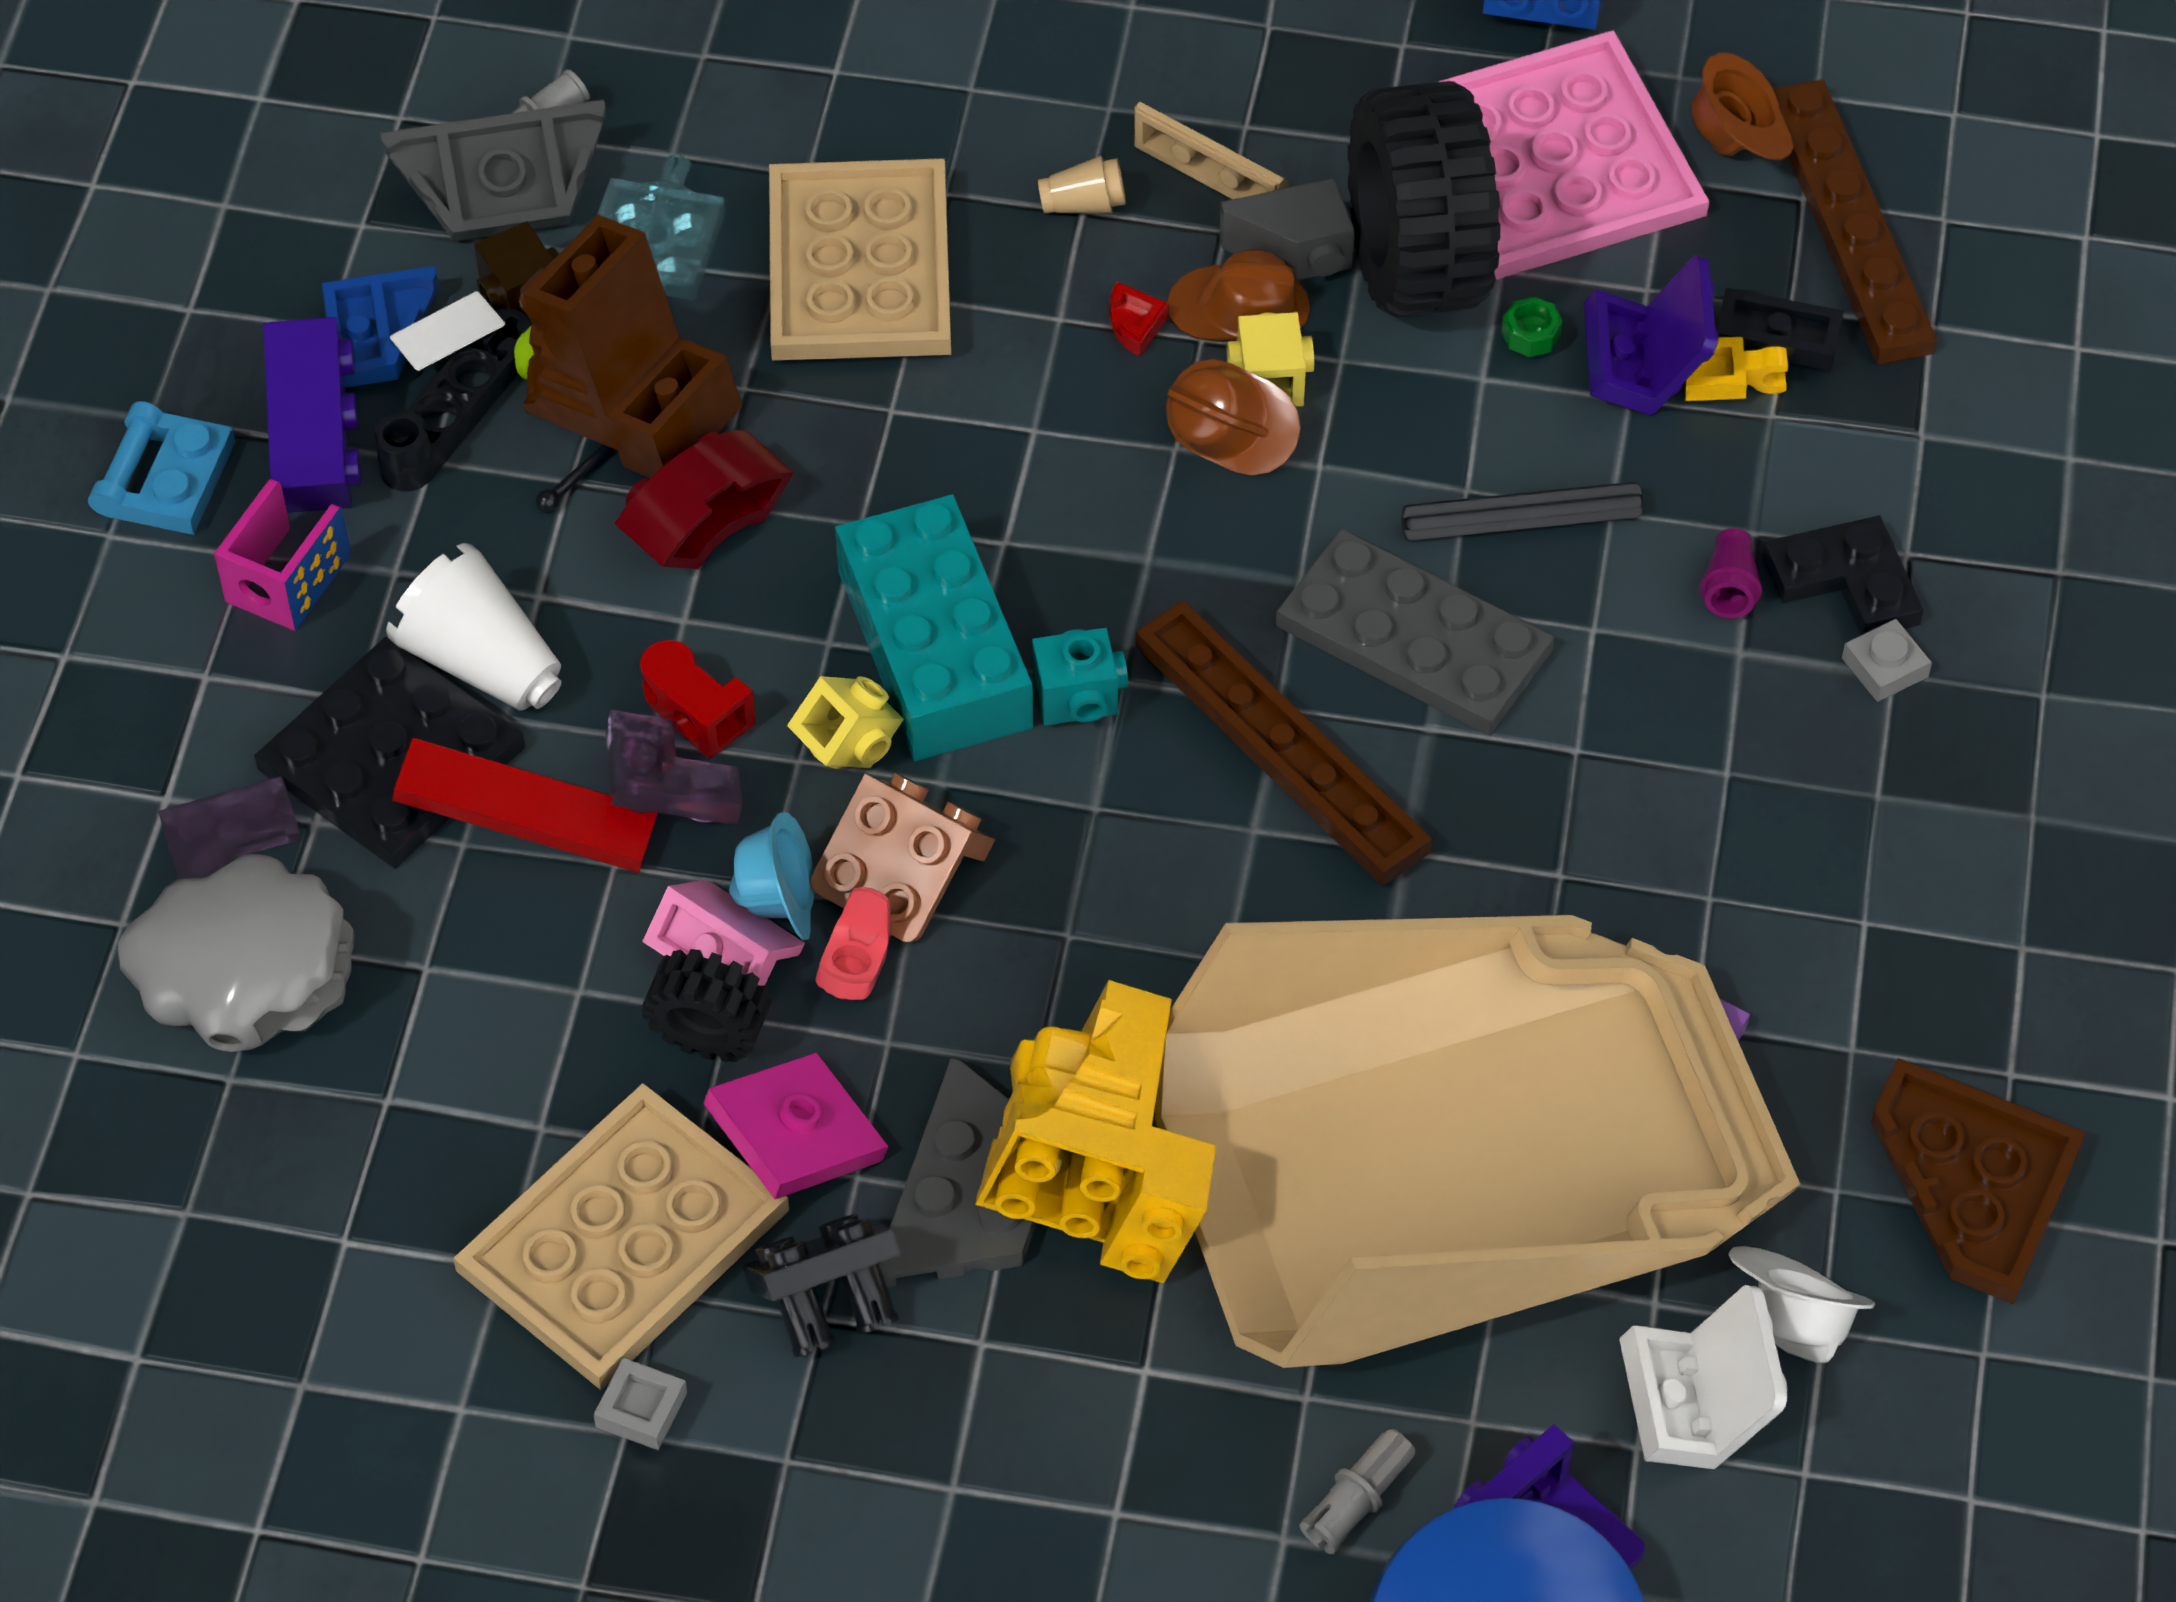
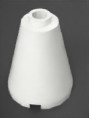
M462 543L457 545V548L463 555L453 561L444 554L440 555L413 581L401 596L396 608L404 616L398 628L388 621L386 628L388 638L398 647L519 711L525 710L531 705L536 709L543 707L553 698L561 686L562 681L557 677L561 669V663L480 551L471 544Z

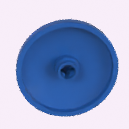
M1500 1498L1473 1502L1452 1509L1428 1521L1413 1532L1388 1560L1376 1582L1370 1602H1644V1599L1634 1576L1622 1557L1590 1525L1568 1512L1541 1502Z

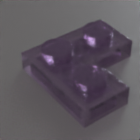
M610 710L605 727L611 803L613 806L626 807L639 813L657 812L689 817L702 823L714 821L737 825L743 806L738 767L676 757L672 719Z
M282 776L158 811L178 879L208 877L245 854H253L301 840L297 821Z

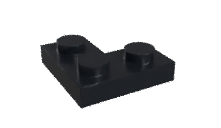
M1880 515L1764 541L1762 558L1782 604L1841 590L1860 635L1894 619H1897L1904 629L1921 625L1924 610Z

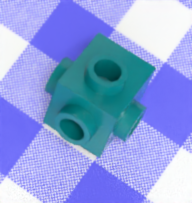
M1107 628L1087 631L1074 629L1060 635L1032 639L1033 679L1044 726L1072 721L1092 722L1105 716L1118 715V689L1128 688V674L1123 651L1112 652Z

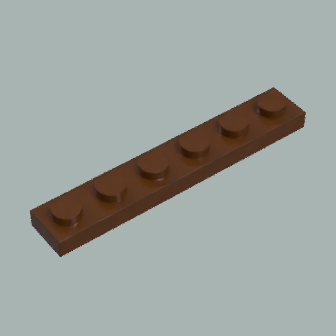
M1824 79L1773 88L1780 112L1789 129L1794 145L1788 158L1876 364L1880 365L1934 354L1937 338Z
M1184 600L1135 632V646L1382 887L1431 853L1432 838Z

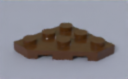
M1898 1058L1876 1104L1871 1124L1949 1278L2015 1304L2081 1150L2086 1132Z

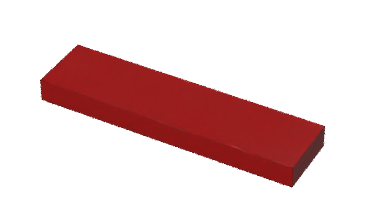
M412 738L394 788L392 800L637 873L640 872L659 811L658 809L416 738Z

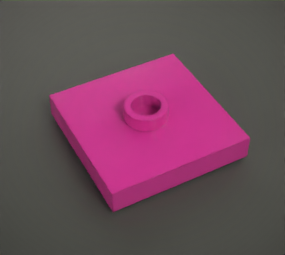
M817 1052L709 1088L703 1103L774 1199L882 1162L889 1147Z

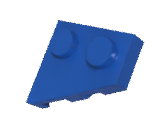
M429 266L321 283L326 317H337L342 339L352 338L354 344L356 374L345 375L346 388L398 380L407 359L392 342L390 336L426 317L439 289L436 267Z

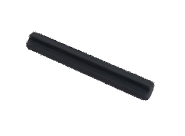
M1626 482L1408 504L1402 509L1401 523L1405 538L1409 541L1631 519L1641 516L1643 495L1638 483Z

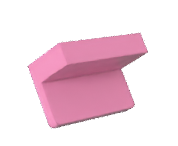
M708 880L668 886L642 941L663 956L667 954L671 957L673 951L680 949L687 956L690 949L701 950L703 957L708 959L711 952L722 955L721 962L730 965L734 960L743 965L742 974L745 975L753 972L760 978L758 982L760 986H765L777 960L799 956L805 945L802 940L768 918L754 916L746 907L738 905L729 893Z

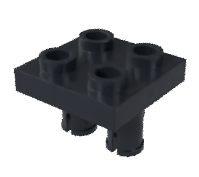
M851 1214L819 1226L822 1237L796 1243L794 1237H787L763 1245L755 1250L758 1260L742 1265L750 1291L772 1302L777 1300L793 1347L794 1357L815 1352L807 1325L815 1347L819 1346L822 1350L836 1343L834 1335H831L816 1290L817 1285L841 1277L857 1324L856 1329L858 1333L879 1329L877 1321L879 1324L883 1323L884 1326H887L899 1320L879 1263L901 1255L892 1228L872 1222L869 1218L859 1220L857 1214Z

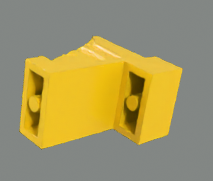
M1108 980L1082 1031L1049 1026L1041 1029L1034 1040L1024 1039L1017 1047L1010 1066L1013 1093L1004 1109L1003 1124L999 1129L998 1137L992 1142L975 1205L998 1211L1012 1219H1025L1059 1229L1072 1237L1089 1238L1102 1242L1103 1248L1100 1265L1123 1271L1128 1276L1136 1279H1150L1164 1284L1207 1211L1216 1145L1152 1126L1172 999Z

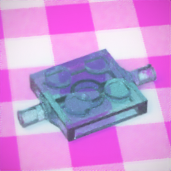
M670 155L667 158L659 181L639 183L610 178L597 215L599 214L645 232L665 295L694 301L725 215L724 197L696 193L683 186L691 164L687 158L681 155L679 156L678 163L676 155Z

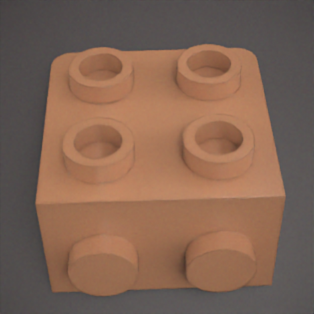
M865 773L811 876L810 886L815 893L842 908L845 907L853 888L867 887L880 891L890 902L891 935L904 942L914 943L922 937L963 856L984 862L996 839L977 830L982 819L968 810L948 801L942 811L924 801L929 790L898 773L893 775L890 782Z

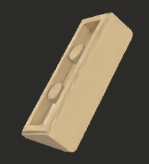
M1139 102L1135 106L1134 146L1225 196L1237 199L1293 187L1281 176L1144 103Z

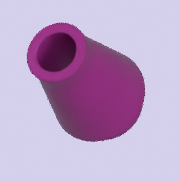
M1729 528L1717 535L1715 549L1699 587L1700 595L1708 610L1716 616L1727 619L1740 618L1747 615L1759 601L1762 594L1752 551L1753 540L1750 534L1742 529Z

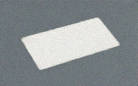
M475 291L391 335L390 339L415 370L419 371L505 326V323L478 291Z

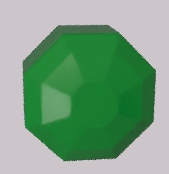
M1533 296L1511 303L1503 316L1501 332L1510 350L1527 357H1533L1552 352L1561 337L1563 321L1555 304Z

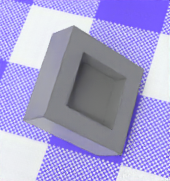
M1897 619L1845 643L1842 654L1843 661L1877 702L1928 678L1932 665L1931 660Z
M622 1358L593 1414L595 1426L659 1450L687 1395L686 1381Z

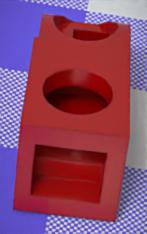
M665 640L656 642L643 652L640 668L644 677L643 691L645 701L664 721L709 760L756 724L753 690L737 677L724 686L719 684L695 664L693 652L687 645L679 641Z

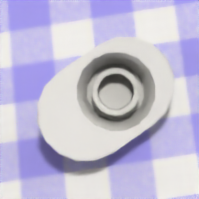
M1746 1246L1733 1247L1728 1254L1736 1266L1758 1280V1287L1764 1292L1767 1310L1772 1318L1775 1344L1787 1353L1816 1363L1829 1362L1834 1356L1837 1346L1841 1345L1846 1339L1858 1309H1869L1875 1305V1302L1871 1299L1847 1291L1815 1270L1783 1255Z

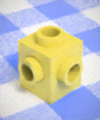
M820 676L787 726L825 766L834 769H841L842 767L871 768L874 763L882 759L888 752L892 743L891 738L904 719L887 703L889 699L887 692L871 679L862 676L856 679Z

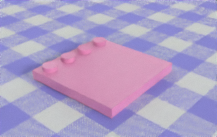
M1614 30L1439 81H1454L1471 91L1474 95V103L1479 104L1482 111L1483 125L1488 129L1491 141L1489 145L1491 156L1494 157L1496 167V190L1499 191L1500 208H1498V222L1500 223L1498 252L1500 256L1498 268L1494 272L1496 280L1707 216L1710 201Z

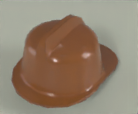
M1719 52L1709 57L1702 68L1703 83L1692 100L1691 116L1696 128L1710 143L1712 149L1721 155L1733 156L1747 149L1766 159L1782 160L1789 157L1794 147L1792 137L1780 112L1774 90L1762 72L1748 60L1735 54Z
M1260 249L1243 250L1231 255L1222 265L1202 267L1182 276L1171 288L1167 303H1169L1170 320L1181 332L1196 339L1211 341L1237 340L1238 316L1298 312L1301 329L1306 324L1310 311L1307 292L1298 280L1294 278V270L1288 267L1275 254Z
M1209 359L1195 362L1185 369L1169 388L1166 404L1167 420L1176 441L1190 452L1231 471L1253 476L1270 473L1285 464L1297 448L1301 431L1298 409L1288 393L1273 382L1232 363Z

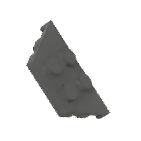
M604 100L382 132L380 134L383 151L455 242L493 236L528 221L533 230L571 224L606 118V107Z
M950 1059L890 1226L893 1229L901 1255L879 1263L887 1287L897 1286L896 1278L936 1272L937 1279L963 1276L973 1269L981 1268L994 1271L1020 1267L1023 1265L1037 1224L1025 1219H1012L998 1211L975 1205L993 1140L998 1137L1000 1127H1002L1004 1109L1009 1099L961 1060Z

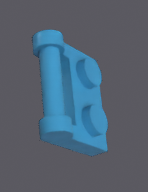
M141 401L134 402L125 417L124 424L127 430L104 479L94 484L88 497V504L95 512L106 517L194 535L236 443L233 427L163 413L153 404ZM149 439L163 442L140 493L127 492L128 484Z

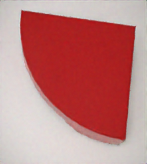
M1116 282L1110 296L1111 328L1118 341L1126 349L1141 357L1168 319L1169 303Z

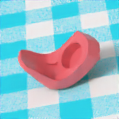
M867 887L853 888L821 957L815 981L826 993L838 999H866L874 988L885 962L891 936V911L889 899L880 891Z

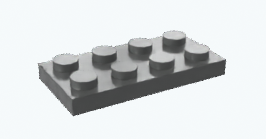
M1340 529L1277 610L1276 627L1488 736L1493 733L1553 651L1555 637L1343 529Z

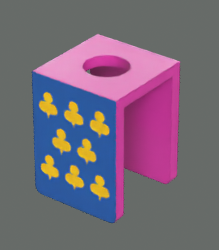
M269 479L215 551L214 557L225 602L296 631L351 554L343 509L331 504L281 573L263 566L290 529L281 483ZM251 582L258 584L267 592L270 599L254 593L248 587Z

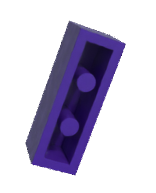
M337 317L263 323L270 479L281 483L287 513L327 510L331 504L342 509L352 508L351 486L361 485L362 483L358 448L349 449L348 430H358L359 428L355 393L346 394L345 375L356 374L352 338L342 339Z

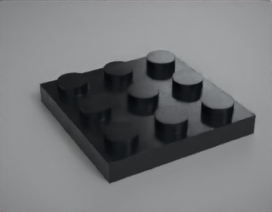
M385 636L259 750L254 757L257 769L396 869L450 818L392 801L394 788L412 738L505 765L525 748V741L522 731L408 651L398 647Z

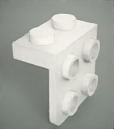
M1749 1285L1741 1287L1692 1333L1633 1325L1619 1338L1645 1461L1716 1469L1781 1413L1786 1406L1787 1383L1781 1371L1773 1336L1772 1318L1768 1313L1764 1292L1760 1287Z

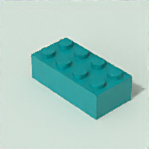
M951 494L835 526L838 572L885 691L889 696L891 706L904 719L900 728L913 761H919L1032 729V682L954 495Z

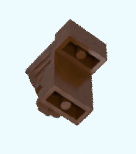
M598 214L545 268L538 269L520 288V305L532 322L529 344L534 352V355L529 359L527 370L528 395L523 403L525 411L618 450L623 467L651 478L666 463L696 444L705 434L713 431L719 433L743 407L727 356L679 337L645 232Z

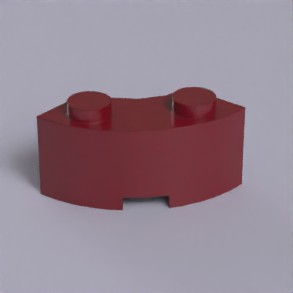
M747 430L728 431L720 434L716 431L709 432L696 444L666 463L651 478H644L638 481L628 492L626 497L627 506L614 524L660 566L699 569L710 553L728 536L747 525L765 522L794 472Z

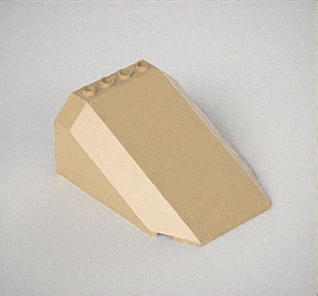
M1573 915L1225 923L1170 1009L1156 1096L1155 1121L1160 1129L1216 1145L1207 1211L1197 1226L1195 1233L1235 1345L1283 1368L1344 1364L1707 1255L1793 1193L1800 1185V1182L1705 965L1677 954H1664L1653 945L1631 938L1627 945L1592 933V922Z

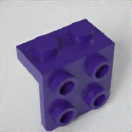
M1694 255L1648 306L1598 289L1584 302L1590 396L1653 416L1671 396H1675L1680 391L1683 383L1703 362H1707L1713 356L1718 344L1719 335L1714 322V284L1711 281L1708 259Z
M1555 1424L1549 1427L1536 1440L1531 1436H1527L1518 1442L1506 1456L1502 1465L1504 1469L1487 1484L1481 1479L1471 1484L1454 1505L1455 1509L1473 1502L1500 1498L1541 1502L1568 1512L1590 1525L1613 1546L1630 1571L1642 1560L1645 1545L1643 1540L1569 1474L1574 1441Z

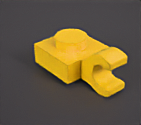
M1743 337L1718 338V344L1713 356L1707 362H1703L1684 382L1685 401L1746 399L1747 385L1753 386L1757 391L1765 394L1785 392V372H1788L1786 348L1766 347L1760 350L1744 351Z

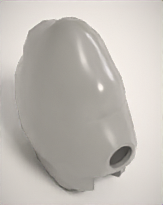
M245 854L208 877L179 878L165 887L154 904L126 927L118 942L117 952L120 970L138 989L144 1010L161 1025L193 1026L209 1046L221 1051L235 1052L252 1050L262 1046L282 1031L306 1032L329 1011L343 1004L346 995V983L352 971L351 954L354 949L355 934L352 926L343 919L344 909L336 900L330 897L325 884L319 877L313 874H291L282 862L271 856Z

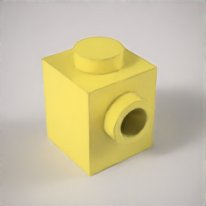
M1298 312L1238 316L1237 341H1227V362L1273 382L1288 393L1296 407L1304 406L1306 372H1314L1312 336H1301Z

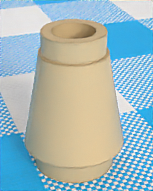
M1101 155L1050 175L1049 178L1038 179L1044 214L1053 212L1113 213V207L1126 205L1125 190L1118 158L1104 161Z

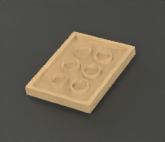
M945 159L769 164L772 361L951 355Z
M642 1083L461 1250L453 1260L457 1273L598 1389L602 1390L610 1383L622 1358L633 1361L789 1211L788 1197L783 1196L774 1199L748 1165Z

